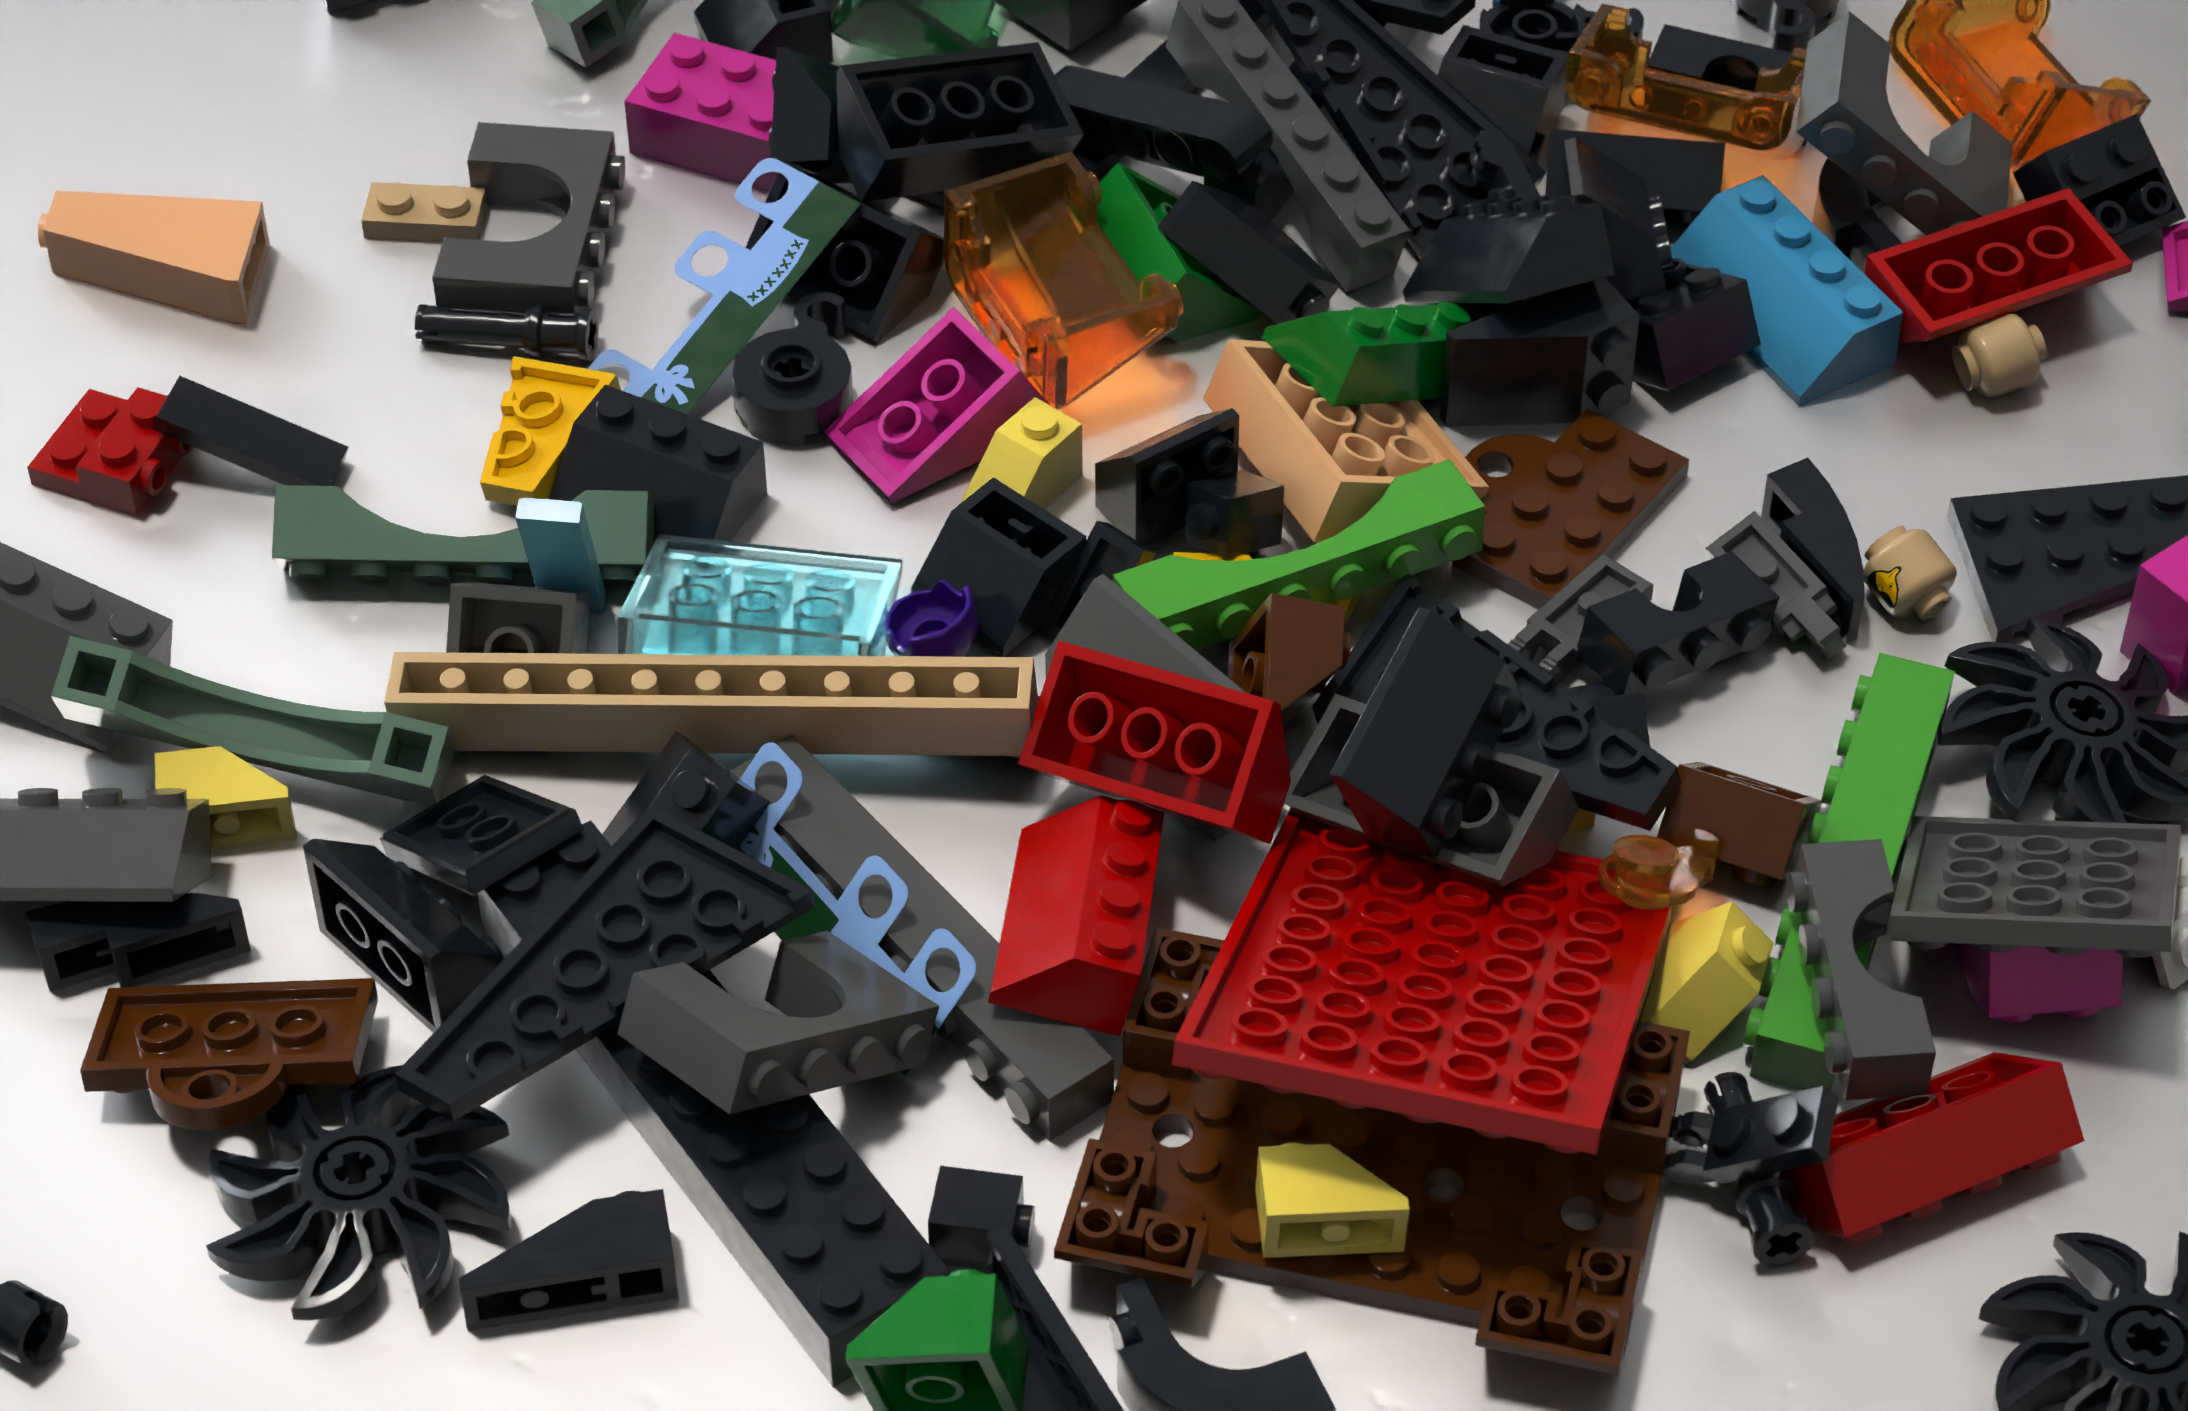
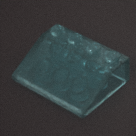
M659 534L618 615V654L885 656L887 647L885 623L887 614L897 599L903 559Z

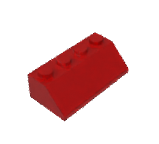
M2067 188L1867 255L1864 274L1904 312L1899 343L1929 341L2129 273L2132 270L2133 262L2075 194Z
M1058 640L1018 764L1059 781L1122 800L1137 801L1149 808L1271 844L1291 783L1280 703Z
M1100 795L1022 828L1016 850L988 1003L1120 1037L1141 975L1164 811L1146 807L1137 801L1118 800Z
M1993 1052L1932 1076L1927 1095L1877 1098L1836 1114L1827 1161L1784 1170V1172L1793 1178L1797 1190L1794 1202L1813 1230L1842 1237L1844 1242L1852 1243L1867 1240L1881 1234L1884 1231L1882 1223L1903 1215L1904 1218H1917L1937 1212L1944 1207L1943 1198L1960 1191L1964 1194H1976L1994 1189L2003 1183L2002 1174L2017 1168L2036 1170L2051 1166L2062 1159V1150L2082 1143L2085 1140L2062 1063Z

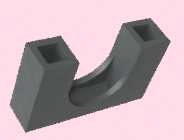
M1850 11L1808 42L1796 127L1797 134L1925 235L2007 209L2012 142L1975 112L1971 111L1930 140L1928 157L1907 137L1891 110L1886 91L1890 43Z
M478 122L467 158L471 187L485 188L487 204L544 209L560 216L563 220L552 230L540 236L522 241L501 242L444 237L432 276L436 306L526 312L529 307L534 305H545L549 312L580 314L583 307L592 306L595 291V279L592 271L594 267L601 268L605 255V236L603 230L604 228L611 229L613 227L615 218V196L613 192L614 190H622L625 181L624 156L616 155L614 132Z
M829 931L780 941L765 1001L785 1015L764 1011L738 1000L689 965L681 962L633 973L617 1034L724 1111L733 1114L922 1066L924 1058L931 1047L932 1030L939 1005Z

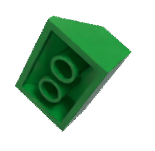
M1117 163L1076 207L1073 214L1085 232L1082 237L1089 250L1101 258L1107 268L1104 273L1106 280L1128 302L1130 307L1127 309V314L1133 323L1148 334L1158 331L1179 342L1255 320L1262 312L1260 309L1157 228L1180 196L1130 168Z
M1450 302L1423 306L1400 304L1396 307L1374 309L1355 307L1352 310L1321 312L1265 328L1262 338L1332 407L1435 399L1442 396L1446 332L1471 323V317L1465 309Z

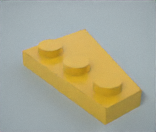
M513 356L510 367L512 376L511 387L509 391H504L500 404L503 414L499 431L492 435L480 480L485 500L518 506L519 499H546L552 491L574 421L604 385L621 390L617 374Z

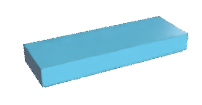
M519 499L515 519L535 586L537 588L591 592L589 612L603 613L606 590L583 504L574 501L549 499Z

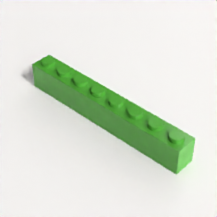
M1879 653L1872 677L1860 675L1851 707V712L1860 715L1857 722L1845 720L1836 757L1845 759L1843 768L1830 766L1821 803L1830 805L1828 814L1815 813L1807 844L1882 839L1894 886L1910 835L1913 818L1916 815L1938 743V730L1948 708L1955 671ZM1785 907L1775 941V946L1784 948L1781 959L1769 958L1759 991V996L1768 998L1765 1010L1752 1007L1744 1034L1743 1046L1754 1049L1750 1076L1800 1090L1824 1086L1831 1091L1836 1073L1830 1074L1825 1063L1824 1036L1828 1032L1825 1018H1815L1811 1000L1812 979L1815 978L1813 965H1803L1799 952V927L1803 923L1800 912L1791 913L1790 909ZM1878 937L1867 942L1856 951L1859 961L1867 971Z

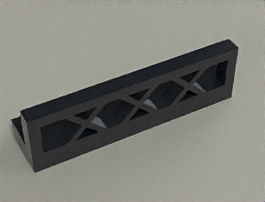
M1005 1224L986 1232L987 1266L977 1271L997 1275L1028 1341L1022 1411H1124Z

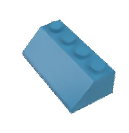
M1764 175L1716 194L1671 247L1672 259H1683L1686 264L1701 268H1717L1721 273L1747 279L1761 345L1746 353L1798 406L1895 365L1904 312Z

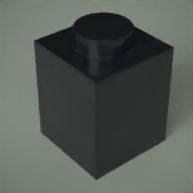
M1243 469L1188 483L1185 542L1224 558H1231L1281 544L1284 485Z
M940 1166L928 1219L929 1245L946 1266L980 1269L987 1266L986 1232L1004 1224L1019 1247L1030 1248L1035 1222V1206L1024 1204L1023 1176Z

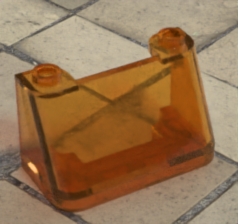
M1907 0L1889 33L1888 43L1891 44L1890 54L1894 61L1950 125H1953L1973 111L2012 142L2010 169L2022 167L2050 149L2134 114H2137L2140 119L2152 101L2130 79L2113 77L2106 80L2100 87L2079 84L2037 38L2049 17L2051 0Z
M1602 3L1569 51L1565 74V89L1569 98L1581 109L1607 122L1685 140L1725 143V149L1771 160H1783L1792 157L1805 140L1796 133L1807 54L1806 49L1795 47L1789 61L1780 69L1774 70L1762 67L1757 77L1755 92L1648 68L1652 42L1642 39L1639 41L1631 33L1627 24L1630 9Z
M1072 151L944 191V265L952 290L981 333L1024 374L1045 401L1057 410L1066 408L1177 327L1178 316L1183 313L1182 297L1175 283L1172 281L1167 282L1158 273L1145 276L1141 279L1140 283L1099 227L1096 218L1097 205H1100L1102 202L1100 184L1092 171H1085Z

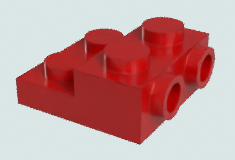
M137 387L129 399L126 400L88 389L31 461L27 469L32 485L137 517L152 496H156L162 491L168 475L183 456H187L194 447L153 430L156 416L168 396Z

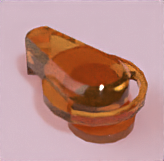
M1694 829L1692 846L1675 847L1666 840L1648 835L1623 836L1614 842L1612 854L1601 861L1597 878L1605 890L1620 898L1627 905L1638 909L1660 910L1684 904L1695 897L1697 889L1713 880L1719 840L1712 833L1700 829ZM1606 871H1615L1614 881L1609 877Z

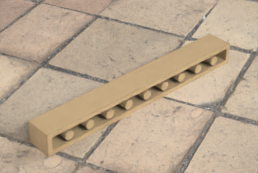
M394 652L384 704L388 713L449 727L456 747L455 751L661 753L677 731L706 753L757 754L764 744L769 742L778 744L793 735L811 754L1020 756L1039 700L1033 657Z

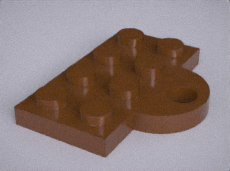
M1586 409L1555 442L1525 434L1503 435L1486 440L1473 448L1465 457L1489 486L1485 497L1480 498L1485 505L1482 550L1470 554L1463 559L1453 560L1452 565L1539 610L1602 554L1612 558L1687 477L1689 459L1589 409ZM1495 468L1503 470L1508 474L1502 477H1491L1485 475L1482 471Z
M360 978L108 988L80 1068L85 1092L113 1091L116 1093L149 1090L154 1110L168 1123L193 1130H215L248 1122L267 1112L283 1097L288 1085L317 1084L332 1086L339 1083L357 1082L378 1003L375 979ZM212 1096H218V1097L212 1098V1099H205V1098L212 1097Z

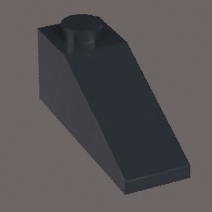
M663 1189L645 1192L625 1191L612 1197L593 1199L460 1277L459 1287L467 1331L679 1298Z

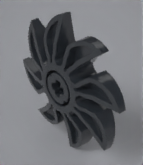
M2029 618L2025 626V632L2034 650L2006 642H1980L1958 648L1948 655L1944 667L1955 671V674L1976 687L1964 692L1949 705L1938 730V745L1997 746L1986 775V787L1994 803L2013 821L2018 816L2027 792L2035 786L2037 780H2046L2058 787L2059 790L2052 809L2062 821L2127 823L2123 813L2137 818L2156 821H2176L2188 818V779L2179 774L2188 770V716L2156 714L2167 690V675L2159 660L2142 645L2137 644L2126 671L2119 677L2118 681H2109L2097 674L2103 654L2093 642L2069 627L2042 619Z
M403 1065L377 1070L365 1075L348 1087L340 1097L346 1124L335 1130H326L321 1127L320 1121L312 1112L304 1084L288 1085L283 1097L267 1111L266 1117L267 1130L276 1160H260L220 1150H210L208 1160L209 1172L217 1197L233 1215L252 1225L205 1245L208 1257L219 1268L240 1278L253 1281L275 1282L299 1278L322 1255L291 1307L293 1320H317L342 1314L366 1300L379 1285L373 1256L380 1251L393 1250L397 1252L399 1260L407 1269L419 1308L421 1309L444 1290L453 1273L454 1257L448 1227L444 1219H455L510 1231L511 1213L507 1193L501 1181L486 1165L467 1155L509 1136L507 1123L497 1114L481 1106L457 1120L451 1121L420 1103L407 1113L396 1126L412 1099L398 1091L395 1073Z
M2179 1231L2173 1282L2169 1295L2159 1296L2146 1290V1260L2128 1245L2103 1235L2071 1232L2056 1234L2053 1247L2084 1287L2071 1278L2064 1276L2041 1275L2011 1282L2000 1288L1982 1305L1978 1320L2032 1336L2012 1350L2004 1360L1998 1372L1993 1395L1994 1411H2029L2048 1402L2066 1400L2069 1397L2071 1398L2067 1400L2064 1411H2188L2187 1234Z

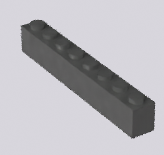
M793 735L779 742L777 745L801 770L803 783L800 791L775 826V832L837 900L861 865L870 856L881 857L904 881L908 888L907 903L878 944L903 973L908 969L930 935L940 928L950 931L975 959L976 974L974 979L936 1034L941 1038L948 1036L964 1053V1057L973 1073L983 1081L990 1079L1005 1095L1008 1106L1013 1114L1025 1124L1031 1122L1049 1141L1111 1103L1114 1093V1058L1081 1026L988 1003L999 943ZM754 757L730 771L738 778H741ZM770 761L759 769L755 779V789L769 800L771 804L777 802L786 791L787 774L781 764ZM873 875L867 878L860 888L859 904L866 916L879 918L890 908L892 889L886 878L880 875ZM940 948L934 951L927 961L926 978L929 985L938 992H946L953 988L960 974L959 960L950 949Z

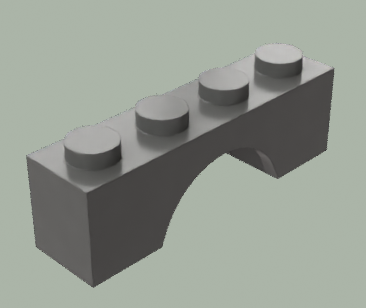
M1882 839L1801 844L1797 872H1789L1786 879V893L1790 912H1800L1803 923L1799 927L1801 961L1803 965H1813L1815 978L1812 979L1811 983L1813 1012L1816 1019L1825 1018L1828 1032L1824 1036L1826 1067L1830 1074L1838 1073L1844 1100L1927 1095L1936 1055L1922 997L1899 992L1884 985L1863 967L1856 955V951L1861 946L1887 932L1895 890Z

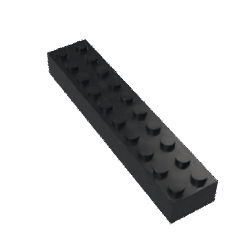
M591 820L582 824L583 831L477 893L483 929L499 947L505 958L611 847L610 843ZM711 970L702 974L727 992ZM620 1023L575 1049L832 1388L854 1376L846 1361L847 1345L924 1277L948 1276L951 1273L810 1094L729 1114L618 1035Z

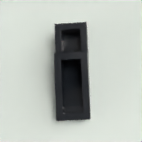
M1805 458L1767 474L1761 518L1826 585L1833 602L1838 608L1829 617L1839 626L1841 630L1839 633L1842 639L1849 643L1857 639L1865 597L1864 569L1858 541L1847 513L1829 482L1809 458Z
M186 893L174 902L65 901L25 911L36 954L49 992L113 972L116 974L120 987H136L251 951L242 908L239 900L234 898Z

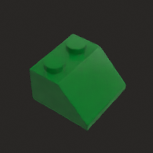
M962 1269L954 1271L948 1276L924 1277L847 1345L846 1361L873 1411L1023 1410L1028 1341L996 1274H985L977 1270Z

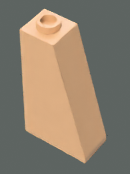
M56 191L49 213L41 215L38 225L39 245L41 248L47 249L52 272L55 274L238 324H247L270 246L263 204L258 201Z

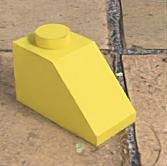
M1034 397L995 431L960 503L994 477L1045 509L1083 475L1082 423Z
M221 746L155 753V789L181 788L187 790V799H209L211 849L297 839L288 787Z
M1732 901L1671 923L1640 1021L1690 1031L1684 1064L1692 1062L1758 995L1774 942Z
M1285 1143L1279 1146L1259 1147L1255 1192L1263 1258L1404 1252L1410 1210L1406 1196L1330 1144L1304 1145L1301 1143Z

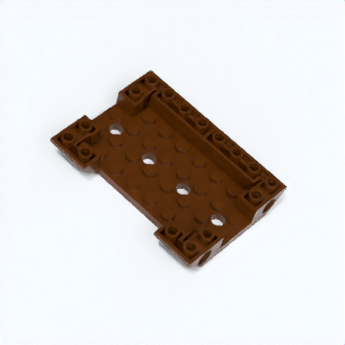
M1155 927L1123 1028L1122 1068L1099 1140L1091 1138L1088 1140L1054 1248L1055 1259L1193 1287L1208 1271L1477 1326L1475 1346L1614 1375L1619 1374L1626 1353L1663 1176L1665 1156L1669 1148L1671 1125L1676 1112L1690 1031L1638 1021L1597 1155L1581 1151L1570 1154L1560 1153L1548 1148L1543 1143L1514 1137L1489 1138L1480 1135L1472 1128L1443 1122L1418 1123L1396 1112L1372 1107L1360 1109L1347 1108L1337 1104L1333 1099L1301 1092L1291 1094L1276 1093L1268 1090L1262 1084L1230 1077L1223 1079L1205 1078L1195 1073L1192 1069L1173 1066L1172 1058L1175 1038L1224 940ZM1166 1131H1179L1186 1134L1191 1140L1180 1147H1166L1158 1143L1155 1138ZM1285 1143H1301L1304 1145L1330 1144L1406 1196L1410 1210L1404 1252L1263 1258L1255 1192L1259 1147L1279 1146ZM1436 1185H1447L1455 1188L1461 1196L1452 1202H1438L1431 1199L1425 1191ZM1575 1212L1586 1213L1595 1218L1598 1225L1589 1230H1577L1568 1226L1563 1221V1217Z

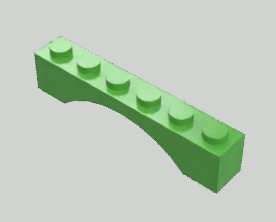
M1448 459L1394 478L1383 497L1361 519L1337 535L1308 548L1274 557L1241 561L1198 560L1169 555L1113 574V582L1196 651L1228 639H1234L1271 593L1330 604L1342 599H1349L1359 593L1384 584L1402 580L1407 574L1413 575L1453 560L1463 559L1470 554L1481 551L1485 505L1452 461Z

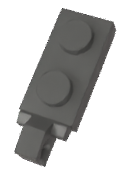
M1755 511L1705 548L1710 559L1732 551L1780 596L1771 625L1781 636L1785 635L1793 644L1805 636L1809 643L1827 661L1847 646L1840 636L1839 632L1841 630L1839 626L1829 617L1838 608L1833 602L1826 585Z

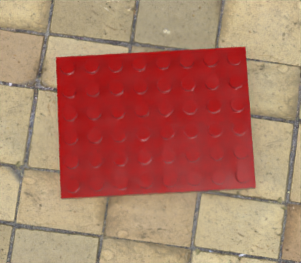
M1289 811L1175 1038L1172 1065L1192 1069L1195 1073L1205 1078L1223 1079L1230 1077L1262 1084L1268 1090L1276 1093L1291 1094L1301 1092L1333 1099L1337 1104L1347 1108L1360 1109L1372 1107L1403 1114L1406 1118L1418 1123L1443 1122L1472 1128L1480 1135L1489 1138L1514 1137L1543 1143L1548 1148L1560 1153L1570 1154L1581 1151L1597 1155L1676 901L1680 875L1556 850L1550 863L1502 887Z

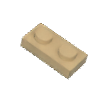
M372 182L361 219L364 238L443 242L444 237L479 240L487 209L485 188Z

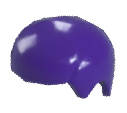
M943 579L936 584L933 590L915 591L895 601L884 618L887 645L895 656L964 657L977 640L979 631V614L969 586L963 587L962 592H959L947 580Z

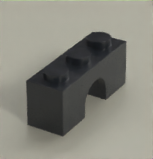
M1664 24L1646 66L1642 108L1696 121L1701 108L1706 103L1722 98L1735 99L1747 104L1753 110L1750 134L1806 146L1807 141L1796 133L1806 56Z
M1731 551L1684 570L1672 611L1653 604L1637 588L1588 606L1577 644V656L1617 696L1656 690L1669 681L1697 670H1706L1719 661L1744 651L1751 652L1766 643L1772 630L1771 623L1780 596Z

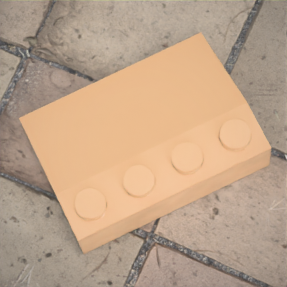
M1228 339L1203 400L1213 412L1233 408L1240 415V448L1247 455L1248 461L1257 468L1264 478L1284 485L1283 503L1302 526L1305 535L1313 542L1319 543L1333 537L1361 519L1383 497L1394 478L1448 459L1452 461L1479 499L1485 497L1489 489L1487 483L1418 400L1332 407L1266 341Z

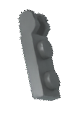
M1602 554L1527 620V626L1513 640L1511 639L1508 645L1530 661L1533 660L1540 646L1549 651L1546 658L1542 659L1537 666L1554 677L1557 686L1563 681L1571 666L1575 668L1582 662L1577 656V644L1588 606L1635 588L1651 601L1654 584Z

